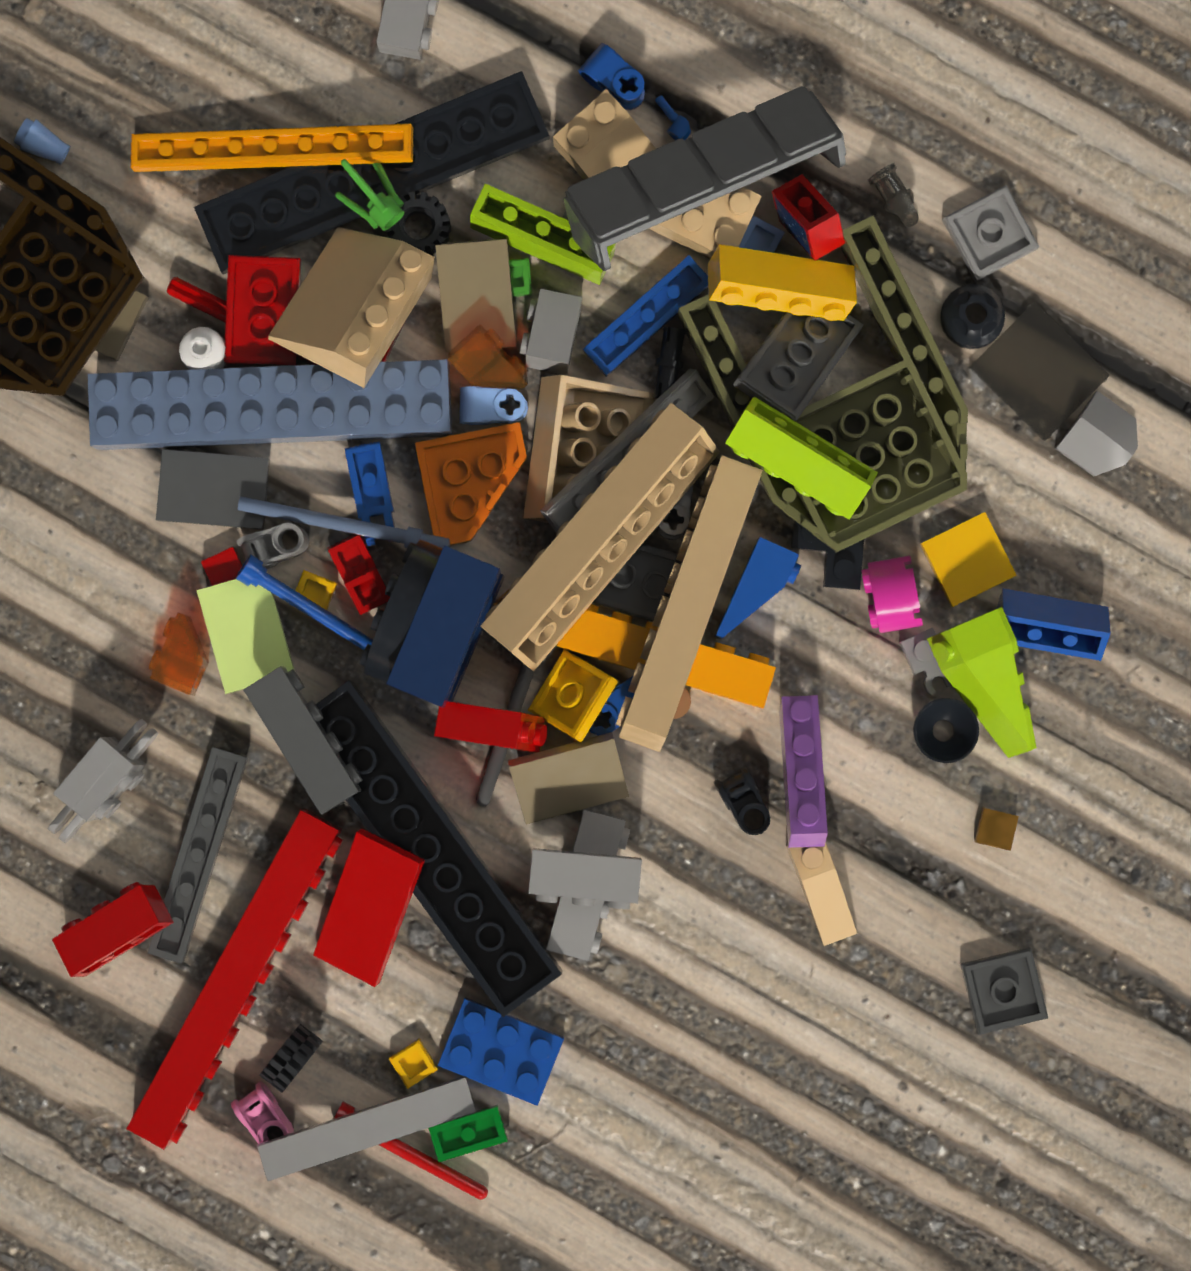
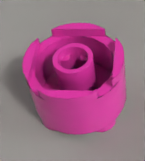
M910 555L869 562L868 569L861 570L866 594L873 593L874 604L867 605L872 629L879 628L880 633L923 626L922 618L914 619V613H920V605L913 568L905 569V565L912 564Z

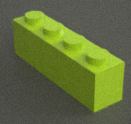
M484 184L470 214L471 229L493 239L507 238L509 246L597 285L601 284L606 271H603L574 241L569 220L488 184ZM616 243L607 247L610 262L614 256Z
M755 396L725 442L738 456L753 460L761 465L769 475L784 479L792 484L800 494L806 497H813L823 503L826 509L834 515L844 516L849 520L866 496L878 474L877 471Z

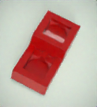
M354 534L327 547L360 615L388 602L390 597L385 595L387 587L361 535Z

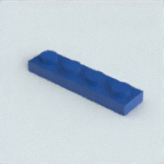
M688 255L585 346L583 352L605 377L609 376L678 314L680 307L691 303L708 288V275Z

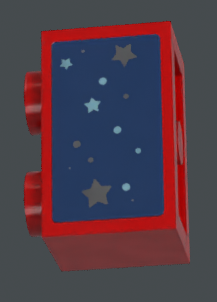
M803 174L772 191L779 222L814 261L845 244L839 213Z

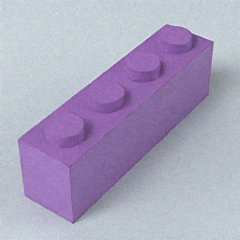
M818 695L784 696L781 698L779 716L788 848L825 847L828 829Z

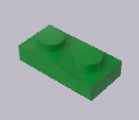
M498 1105L428 1128L438 1162L508 1141Z

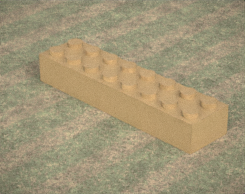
M672 403L665 410L659 411L652 419L651 426L643 436L631 443L626 456L620 463L607 471L603 483L597 490L584 498L580 505V510L574 517L561 525L557 531L556 538L551 544L535 556L533 565L528 571L511 584L509 593L500 604L493 606L488 611L485 621L480 627L534 672L720 453L705 429Z
M723 455L720 458L718 467L710 465L700 493L706 499L698 498L688 525L689 528L694 529V532L686 530L676 560L682 562V565L674 563L664 591L671 594L670 598L662 596L652 624L659 627L658 631L650 629L640 657L647 660L646 664H637L628 689L629 692L634 693L633 699L625 697L616 722V725L622 727L619 738L658 752L661 751L763 470Z

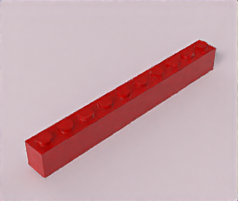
M307 809L300 810L127 1126V1130L163 1150L171 1142L178 1144L188 1126L183 1122L189 1110L195 1112L205 1095L200 1090L206 1078L213 1080L222 1064V1061L218 1059L224 1046L230 1048L240 1029L235 1027L240 1015L242 1014L247 1017L257 1000V997L253 996L252 993L258 982L264 985L272 973L274 965L269 963L275 951L282 953L292 935L287 932L292 920L294 919L299 922L309 904V902L304 900L310 887L316 890L326 873L321 868L327 856L334 858L344 840L338 837L342 828Z

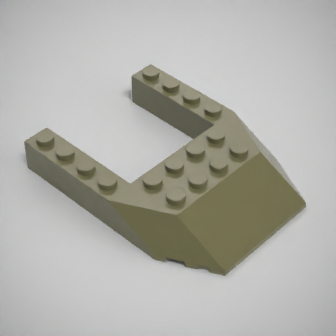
M874 215L842 230L845 244L840 247L849 265L855 266V278L897 364L807 406L796 421L877 471L878 474L871 488L849 520L844 516L834 515L826 509L823 503L813 497H806L800 494L792 484L782 478L769 475L761 465L748 459L753 467L763 470L759 480L771 502L836 553L967 490L966 459L968 444L966 443L968 408ZM709 294L680 307L677 316L686 330L692 347L732 429H734L752 400L748 395L733 386L747 365L716 301H710Z

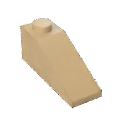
M825 843V847L788 848L787 844L786 848L823 946L857 934L827 844Z

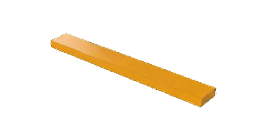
M411 123L132 134L131 169L134 172L341 165V160L346 159L350 164L413 162V126Z

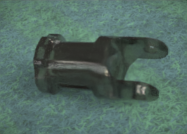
M892 163L870 177L868 183L875 185L885 201L884 208L888 213L897 215L907 227L915 226L919 216L913 206L914 193L911 188L906 189L896 173V164ZM886 181L890 182L891 186L895 190V193L891 192L890 188L886 184ZM912 215V218L907 219V216Z

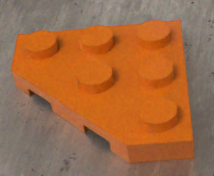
M520 422L415 443L433 535L449 538L450 546L473 540L527 459Z

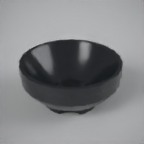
M978 284L965 285L951 292L945 299L940 312V324L947 338L955 345L966 349H979L992 343L1000 335L1005 322V309L999 296L990 288ZM972 303L982 305L986 311L985 320L977 324L970 322L965 314L968 305Z
M940 698L929 702L918 712L913 726L914 740L921 753L927 758L940 763H954L964 759L975 748L979 737V724L976 715L965 703L957 699ZM939 720H947L953 726V735L947 741H939L933 735L934 724Z

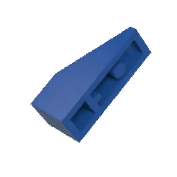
M759 537L714 637L722 639L781 591L787 582L793 584L801 568V565L796 563L799 554Z

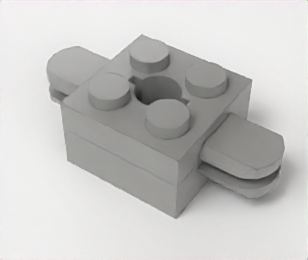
M143 719L138 720L121 741L115 737H100L53 793L66 806L49 825V831L53 834L57 833L74 813H77L59 837L64 843H67L85 822L101 820L104 817L108 819L122 803L118 800L121 794L127 789L132 791L145 776L141 771L147 764L140 759V756L155 740L158 732L151 728L129 750L147 726Z

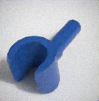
M662 95L655 100L656 103L673 123L668 128L667 133L675 141L678 139L686 140L691 134L688 120L683 116H678Z

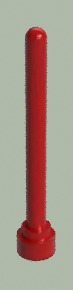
M342 1101L333 1119L355 1112V1107ZM399 1139L379 1144L384 1149L479 1200L485 1199L488 1195V1189L484 1185L438 1162V1160Z

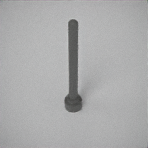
M523 662L506 709L508 711L521 712L534 674ZM493 747L476 797V802L479 806L484 807L490 803L508 748Z

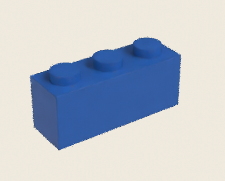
M1002 588L997 608H1003L1019 647L1102 660L1111 634L1109 609L1107 606Z

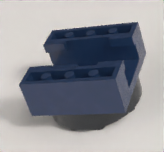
M420 539L417 544L409 543L402 560L405 565L400 576L393 574L389 580L385 595H388L390 598L385 610L378 608L370 629L376 631L372 644H367L359 664L365 666L364 673L437 706L445 707L447 701H454L483 631V628L480 626L485 621L488 611L493 607L505 576L501 574V570L498 567L445 545L441 548Z

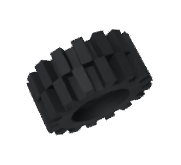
M409 192V196L405 198L403 195L399 198L404 202L401 209L405 213L394 226L386 230L388 237L404 241L433 256L436 253L435 245L448 243L450 239L451 225L445 206L439 202L438 198L435 196L429 197L425 192H421V195ZM416 213L425 214L432 221L431 232L422 239L411 238L405 232L406 220Z
M300 1023L263 1069L260 1076L283 1093L323 1041Z

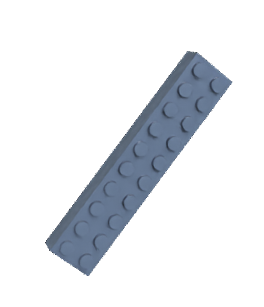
M447 359L380 362L365 388L320 365L88 374L90 446L97 450L442 437L452 435L450 365Z

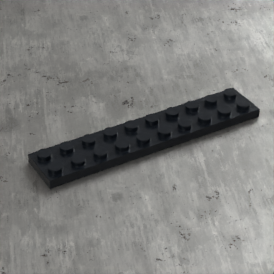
M520 71L395 123H411L413 126V162L381 163L398 197L403 195L405 198L409 196V192L419 194L549 140L550 136L525 76ZM351 164L376 195L383 192L388 196L372 164ZM342 165L291 166L197 205L194 209L218 267L224 275L228 273V255L267 257L361 218L360 215L336 198L335 194L337 192H341L368 212L370 210L367 204L370 199Z

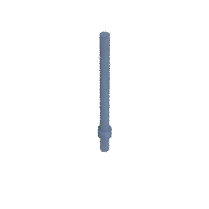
M242 496L238 502L239 511L402 543L404 548H407L410 542L417 544L420 539L441 548L444 545L450 546L449 538L425 534L423 529L408 527L405 530Z

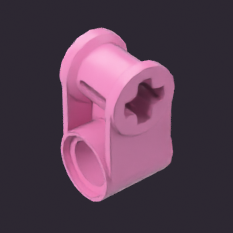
M262 1081L258 1082L255 1085L256 1089L241 1100L235 1099L231 1102L235 1115L249 1130L258 1144L269 1141L267 1136L269 1126H278L282 1129L284 1135L294 1132L292 1123L279 1107L272 1092ZM259 1100L260 1104L250 1110L249 1107Z

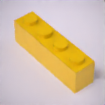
M722 244L718 245L708 262L710 301L723 302L726 305L756 307L765 311L788 312L797 316L821 317L829 321H844L857 303L855 266L822 260L814 261L809 258Z

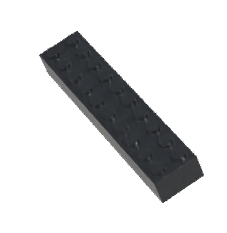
M348 680L319 701L316 705L324 719L319 721L326 733L332 731L343 747V750L338 752L346 765L352 762L363 780L358 783L361 791L346 801L370 833L425 860L413 894L502 1017H505L561 976L563 970L551 953L546 950V946L356 684Z

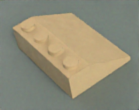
M338 227L270 332L268 339L365 388L430 282L435 257L401 240Z
M565 375L541 377L523 519L548 523L540 510L653 404L654 398L652 395L654 393Z

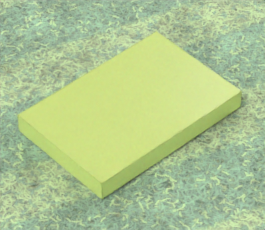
M237 579L196 590L225 694L247 688L280 666L285 667L288 672L294 669L273 593L260 585L257 587L251 584L246 586Z

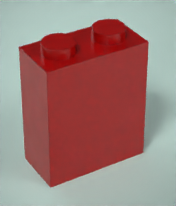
M447 701L445 707L439 706L434 736L537 753L540 752V746H543L546 741L547 726L544 725V717Z

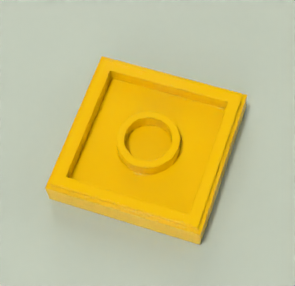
M986 512L920 544L951 608L1017 576Z
M564 649L528 708V711L536 716L544 717L546 722L582 743L617 685L618 680Z

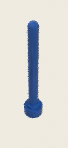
M250 554L240 568L235 579L246 586L250 584L255 587L258 585L262 586L362 650H365L367 644H372V638L266 573L267 568L262 566L263 562Z

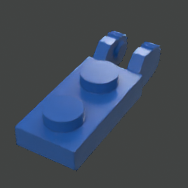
M380 441L345 448L358 518L372 523L370 517L383 515L385 526L395 527L392 515L394 507ZM365 536L367 546L376 544V538Z

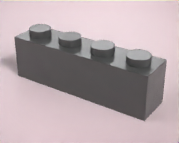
M280 666L243 691L320 814H324L360 792L361 788L358 783L363 780L353 763L350 762L346 765L338 752L342 751L343 747L332 731L326 733L319 721L324 719L315 702L311 700L307 703L300 690L305 687L294 669L288 672L285 667Z

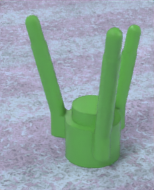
M346 159L341 160V165L370 199L367 204L370 211L368 212L341 192L335 194L336 198L367 220L373 229L380 227L385 231L394 226L405 213L401 209L404 202L396 194L381 163H373L372 165L388 196L383 192L376 195Z

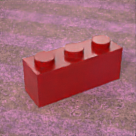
M139 882L130 884L120 891L121 896L116 900L101 902L90 910L92 914L87 918L72 920L61 927L62 933L54 937L52 941L70 977L88 976L174 923L155 885H142Z

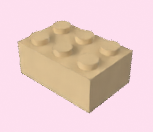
M742 187L649 229L711 259L719 244L739 247L761 195Z

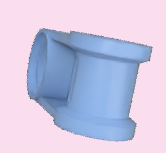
M481 386L460 387V424H511L522 421L527 415L528 403L522 393L516 389ZM511 397L514 398L517 404H520V408L514 409L513 415H509L507 410L502 408L503 404H508Z

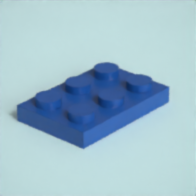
M465 997L438 1066L538 1106L564 1037L508 1014L502 1017L498 1010Z

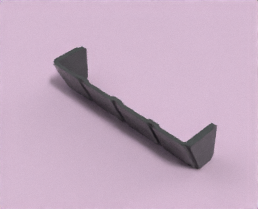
M803 86L755 106V110L751 112H740L694 132L692 137L686 140L678 139L630 160L626 166L621 168L613 167L569 186L568 191L565 192L566 197L563 200L572 237L584 253L603 271L611 269L607 247L819 153L838 168L846 165L843 133L814 93L808 91Z

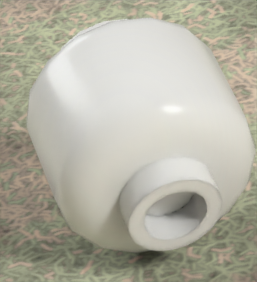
M197 327L191 329L183 336L179 345V354L181 361L189 370L222 369L226 364L224 363L225 340L217 331L209 327Z

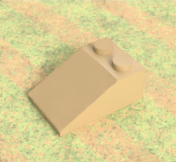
M607 89L553 136V144L556 150L584 180L613 167L621 168L626 166L630 160L656 149L630 114Z

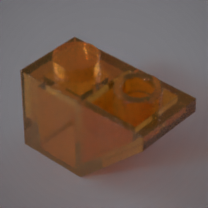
M481 324L478 325L448 352V360L472 386L523 389L528 385V376L525 374L528 368L517 355L514 354L510 357L503 350L502 346L505 343L492 328L486 331Z
M178 612L176 618H169L164 628L163 637L167 639L162 650H156L152 656L148 668L152 670L150 679L185 694L195 696L209 662L191 617Z

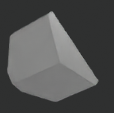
M1096 391L1055 449L1093 477L1124 466L1138 448L1136 418Z

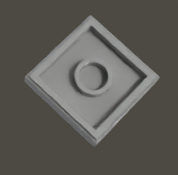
M1007 185L942 219L975 282L1039 248Z

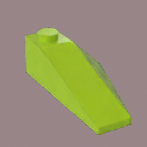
M997 608L927 638L941 672L968 707L971 708L1006 756L1010 758L1036 749L1030 709L1023 703L1020 686L1025 684L1022 672H1017L1014 654L1019 652L1017 640L1003 608Z

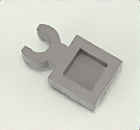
M934 628L899 642L913 675L924 672L923 685L929 695L935 693L932 687V680L935 677L942 678L946 687L952 686L941 672L927 638L936 635Z

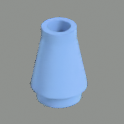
M26 118L14 139V143L20 146V151L54 161L60 165L65 160L71 147L60 140L37 119L32 121Z

